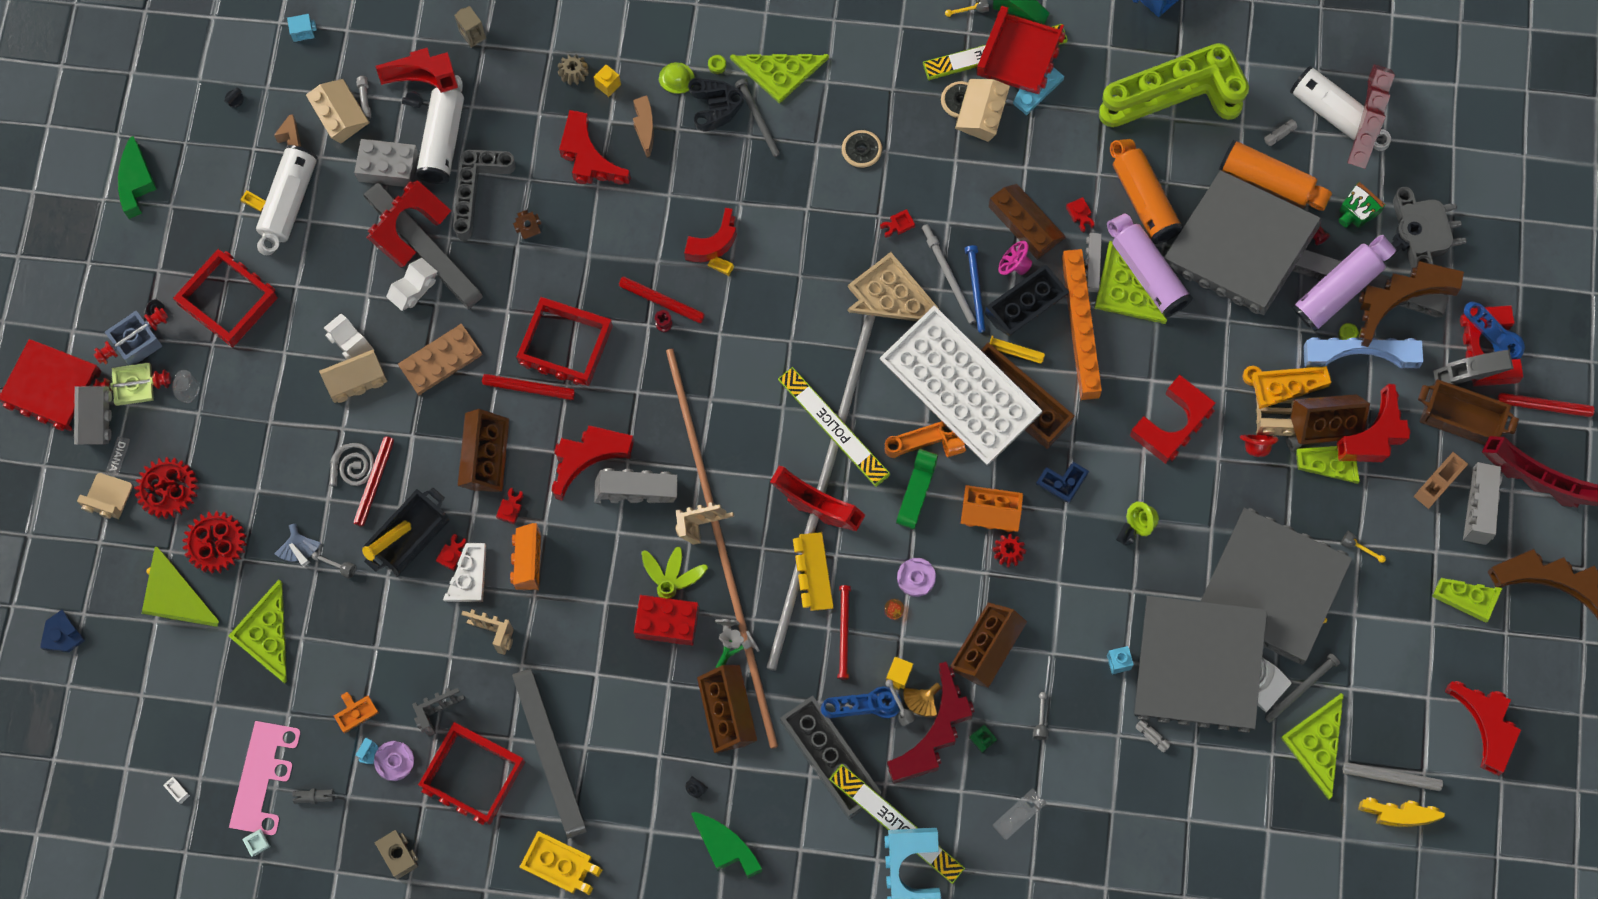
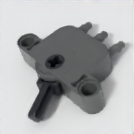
M1401 187L1398 189L1393 199V205L1400 224L1392 239L1393 242L1391 244L1396 251L1391 257L1401 249L1403 251L1408 249L1407 255L1412 269V267L1415 268L1419 261L1433 264V257L1445 255L1450 247L1466 244V238L1453 239L1451 229L1460 227L1462 222H1448L1446 212L1457 209L1456 204L1443 205L1437 200L1416 202L1414 193L1410 188ZM1400 196H1404L1407 200H1402Z

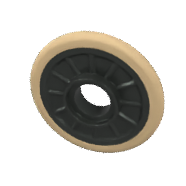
M958 81L951 83L942 92V107L952 117L958 118L962 104L958 103L956 98L965 96L968 82Z
M858 130L850 133L844 139L842 154L845 160L852 166L865 168L879 160L882 154V144L879 138L872 132ZM864 145L867 147V151L860 153L857 151V147Z

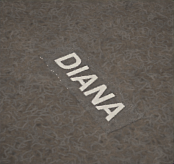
M117 437L105 474L119 475L130 439Z

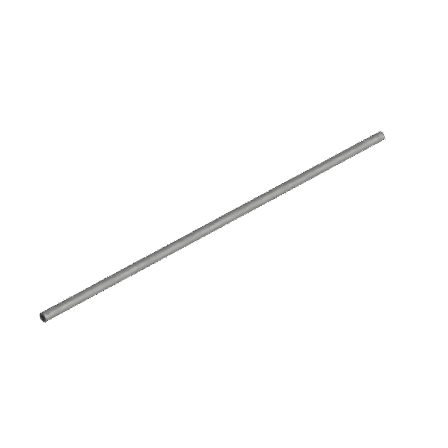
M866 315L839 409L838 417L844 424L846 423L874 324L875 316ZM832 439L817 487L819 491L825 494L839 448ZM810 513L804 534L815 533L819 519L816 515ZM797 565L794 568L766 667L772 671H776L800 586L798 575L803 574V572H797Z

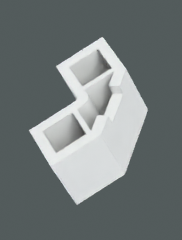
M420 258L409 264L404 278L391 284L386 297L401 311L409 307L412 308L425 292L434 285L438 271L423 258Z
M342 314L324 327L327 332L325 336L332 344L335 342L343 351L342 355L346 360L374 350L364 336L358 333L350 321Z

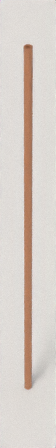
M668 349L666 353L704 498L707 507H709L708 503H714L674 350ZM719 520L713 521L711 524L735 616L739 622L740 635L744 638L745 642L747 640L746 631L748 630ZM750 647L745 650L769 745L773 749L778 747L753 649Z

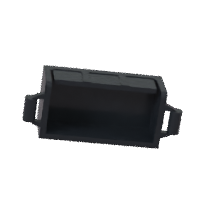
M431 488L424 493L416 489L370 538L364 547L374 543L404 520L411 523V530L375 556V559L382 564L381 566L375 560L370 561L367 558L364 562L375 572L385 567L394 576L398 577L450 521L446 513L440 509L445 497L435 488ZM430 494L439 503L436 505L426 496Z

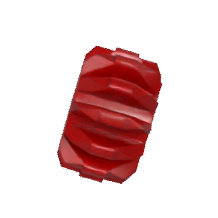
M1009 534L1008 539H1006L1002 535L1001 541H995L996 547H993V552L996 554L994 559H1000V565L1007 562L1006 566L1010 567L1012 562L1014 566H1017L1018 561H1023L1024 559L1022 555L1026 554V550L1023 549L1025 543H1018V536L1012 539V534ZM1006 548L1007 550L1012 548L1013 551H1010V554L1006 553Z

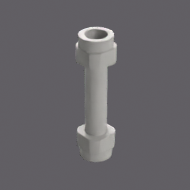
M359 76L356 78V83L360 91L361 109L367 119L370 120L372 114L368 106V78L366 76Z

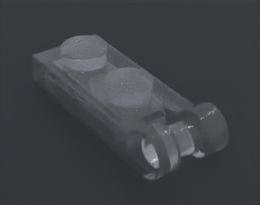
M1034 788L992 825L1005 840H1008L1047 804L1044 799H1040L1036 795L1037 792ZM1029 800L1035 804L1033 808L1027 804Z

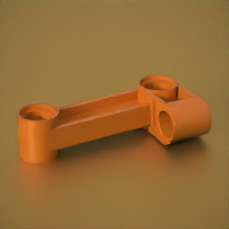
M942 421L898 436H890L885 441V453L890 458H896L899 455L942 442L947 458L966 452L964 442L952 431L947 433L943 430L947 426ZM896 444L898 449L891 450L888 446Z

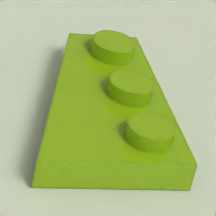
M1441 578L1432 597L1487 623L1502 588H1489L1481 584L1471 585L1465 584L1463 581Z

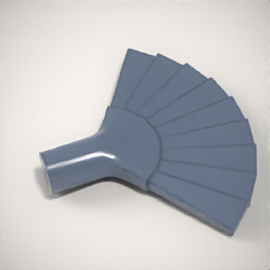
M297 524L289 525L290 538L274 554L286 561H299L289 544L293 543L305 558H308L316 552L321 542L300 535Z

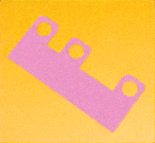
M255 721L229 828L250 832L262 829L266 835H274L276 833L279 817L274 814L263 813L261 810L269 779L287 781L292 769L291 762L274 759L277 746L295 748L300 736L299 729ZM287 731H292L295 734V740L290 744L283 741V735ZM277 765H286L287 773L285 776L279 777L275 774ZM265 818H272L274 820V827L271 830L267 831L262 828V821Z

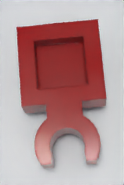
M1083 197L1066 204V209L1073 222H1080L1079 228L1082 232H1085L1086 229L1084 224H1089L1091 229L1094 228V221L1088 218L1091 216V211Z
M907 209L891 216V222L880 224L881 230L884 228L889 229L888 232L884 233L885 238L890 237L894 231H897L898 235L915 228V223Z
M510 488L508 491L509 499L502 500L496 518L515 524L521 510V505L517 503L523 499V492L520 491L517 497H513L514 490Z
M456 534L451 538V546L445 544L436 559L437 563L453 571L462 554L459 550L464 548L467 543L464 538L461 543H456L458 538Z

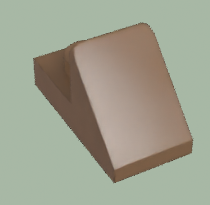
M292 114L287 117L274 136L278 143L287 141L288 145L301 147L297 122Z

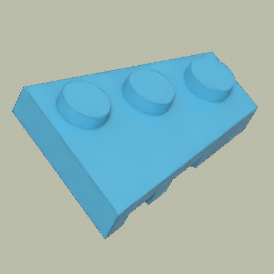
M1054 67L1051 74H1047L1048 82L1046 88H1042L1039 95L1019 89L1013 104L1026 116L1064 80V76Z

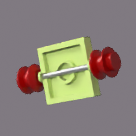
M143 363L112 368L113 383L107 378L104 379V382L96 379V383H93V386L109 387V391H113L114 404L119 406L153 401V385L157 389H160L161 385L168 388L169 384H171V375L164 369L162 374L155 371L152 376L151 364Z

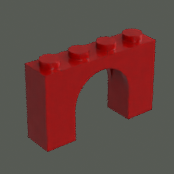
M410 181L403 189L405 193L401 197L398 195L391 203L393 207L389 211L386 209L379 217L382 220L370 227L368 230L370 234L366 237L399 267H404L416 252L397 234L396 219L404 209H415L436 226L441 224L452 211L419 181L413 183Z
M1512 305L1484 307L1505 330L1511 329L1514 324ZM1471 308L1470 313L1472 316L1477 314L1478 308ZM1463 313L1460 316V325L1464 327L1463 343L1467 346L1466 358L1482 355L1484 352L1479 344V338L1482 333ZM1480 318L1485 323V327H1487V320ZM1521 359L1512 360L1514 369L1480 380L1473 379V386L1519 383L1523 378Z
M1181 375L1168 387L1165 395L1184 409L1188 419L1187 425L1180 431L1167 432L1143 416L1130 433L1134 440L1165 464L1169 460L1173 461L1180 453L1178 449L1181 446L1185 447L1192 439L1190 435L1193 432L1197 433L1202 428L1203 424L1201 422L1205 418L1209 419L1215 412L1213 408L1216 402Z

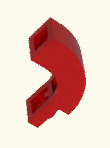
M725 208L721 227L712 237L696 238L688 236L684 252L685 260L707 262L716 257L719 258L731 248L737 235L736 227H734L736 216H733V209Z

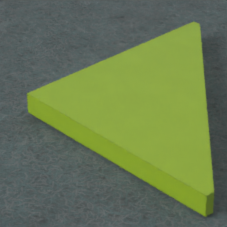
M746 54L747 56H730V59L779 104L829 59L828 54H772V56Z
M1109 241L1094 309L1166 324L1167 319L1116 250L1112 241Z
M155 547L141 614L218 627L219 621L160 549Z
M278 580L229 634V637L283 683H286L283 583L281 580Z
M1342 693L1281 737L1328 799L1333 797L1332 792L1344 696Z

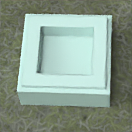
M262 829L243 838L251 857L271 847Z

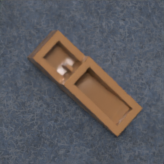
M646 95L633 100L634 108L638 117L633 118V123L646 157H649L653 147L654 124L650 103Z
M1452 452L1414 497L1429 509L1465 469L1468 463Z

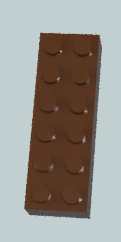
M988 342L981 351L1042 410V413L1025 431L1048 450L1073 423L1075 415Z

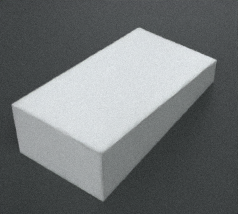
M293 543L289 544L303 567L310 563Z
M174 777L163 785L180 804L190 796Z

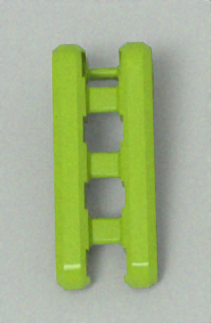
M1217 43L1110 83L1103 92V103L1100 106L1099 118L1104 125L1117 127L1201 94H1207L1218 116L1231 120L1240 115L1243 109V101L1249 92V84L1232 50L1225 44ZM1225 104H1231L1233 107H1228ZM1109 111H1115L1117 114L1113 115Z

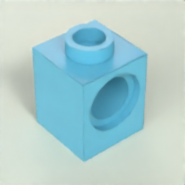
M309 14L287 18L293 42L315 38L314 31H317L315 20H311Z
M1128 646L1109 650L1107 659L1112 674L1132 669L1134 664Z

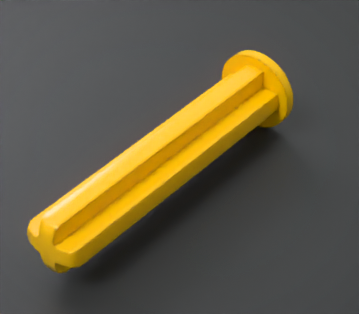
M993 335L991 336L990 344L998 351L1042 364L1045 356L1044 353L993 338Z
M406 520L402 521L374 543L363 547V555L370 561L374 560L378 553L410 531L411 523Z

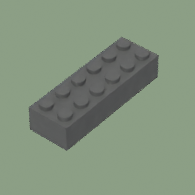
M811 696L780 717V722L849 820L864 809L828 780L841 764L881 797L882 792L831 720L821 713V706L814 696Z

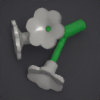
M715 620V623L723 626V633L720 634L719 639L724 645L723 654L715 668L726 665L729 657L743 649L746 650L753 647L757 652L760 651L749 631H746L747 640L744 642V638L740 636L738 630H731V626L739 625L738 620Z

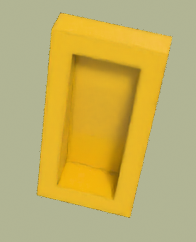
M247 190L240 199L242 203L260 212L266 202Z
M718 257L711 259L708 263L709 267L727 276L730 275L734 268L733 263Z

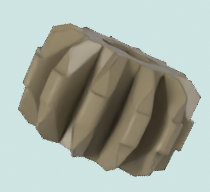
M568 54V59H561L562 63H558V75L563 82L568 81L569 85L575 82L578 85L579 80L585 81L584 76H588L587 69L589 67L583 57L579 58L577 54L571 57Z

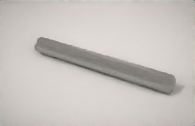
M1348 762L1344 763L1342 769L1344 774L1441 791L1443 787V781L1440 779Z

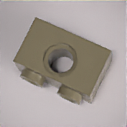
M470 6L460 9L454 15L459 32L471 48L486 39L482 22Z
M394 830L374 842L397 880L418 867L416 863L418 858L413 850H408L406 844L409 842L403 832L399 834V832ZM397 849L403 850L400 858H394V852Z

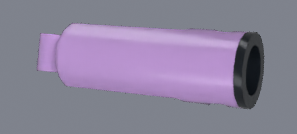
M1122 214L1108 221V231L1114 237L1112 244L1163 316L1168 318L1184 309L1192 301V296L1141 225L1133 224L1132 219L1127 214Z
M1384 235L1375 238L1369 246L1361 244L1295 303L1292 309L1314 332L1317 331L1386 268L1383 261L1389 259L1396 249Z

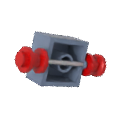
M156 307L154 308V314L151 316L144 315L147 321H144L136 310L106 330L105 333L113 344L110 345L106 341L104 348L101 350L98 348L94 349L96 353L93 355L100 364L104 362L106 365L109 357H118L115 352L118 350L128 365H136L161 348V343L150 328L152 326L156 331L159 323H168L166 321L168 316L162 308L158 310Z

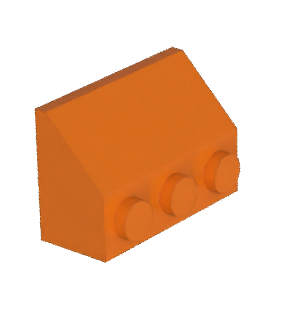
M966 485L960 524L981 526L987 529H1003L1007 532H1018L1023 493Z
M532 523L516 528V534L512 535V546H515V553L511 554V564L514 565V572L510 574V582L516 590H539L541 532L537 523Z

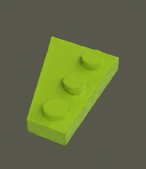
M1337 446L1296 449L1298 470L1357 484L1360 482L1357 461H1339Z

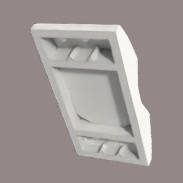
M1262 657L1258 706L1267 712L1291 685V682L1275 665Z

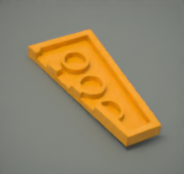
M1327 366L1253 372L1251 376L1259 409L1329 387L1331 384Z

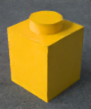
M605 65L594 76L595 86L608 97L621 86L619 74L608 65Z
M894 657L886 681L892 680L893 687L896 690L904 689L911 674L913 663Z

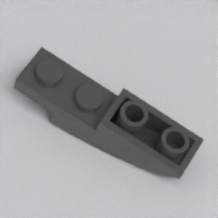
M1503 350L1451 362L1446 367L1434 370L1433 372L1435 381L1439 379L1457 385L1473 379L1480 380L1514 368L1510 350Z

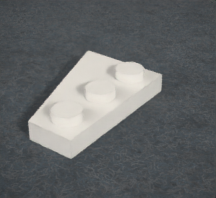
M485 543L465 544L455 575L452 577L448 592L444 596L443 600L445 602H483L487 547Z

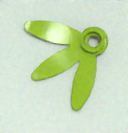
M676 547L669 558L664 576L654 557L648 551H642L644 567L651 579L658 585L657 594L660 598H673L676 590L694 584L708 569L707 565H700L677 578L682 563V550L680 547Z

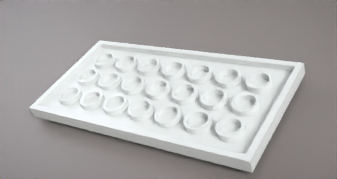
M933 306L880 357V360L987 466L1042 413V410L936 306Z

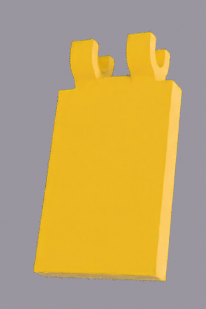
M539 831L520 865L521 869L572 894L578 889L589 896L593 888L583 882L587 873L589 872L600 877L603 871L600 867L590 863L591 856Z

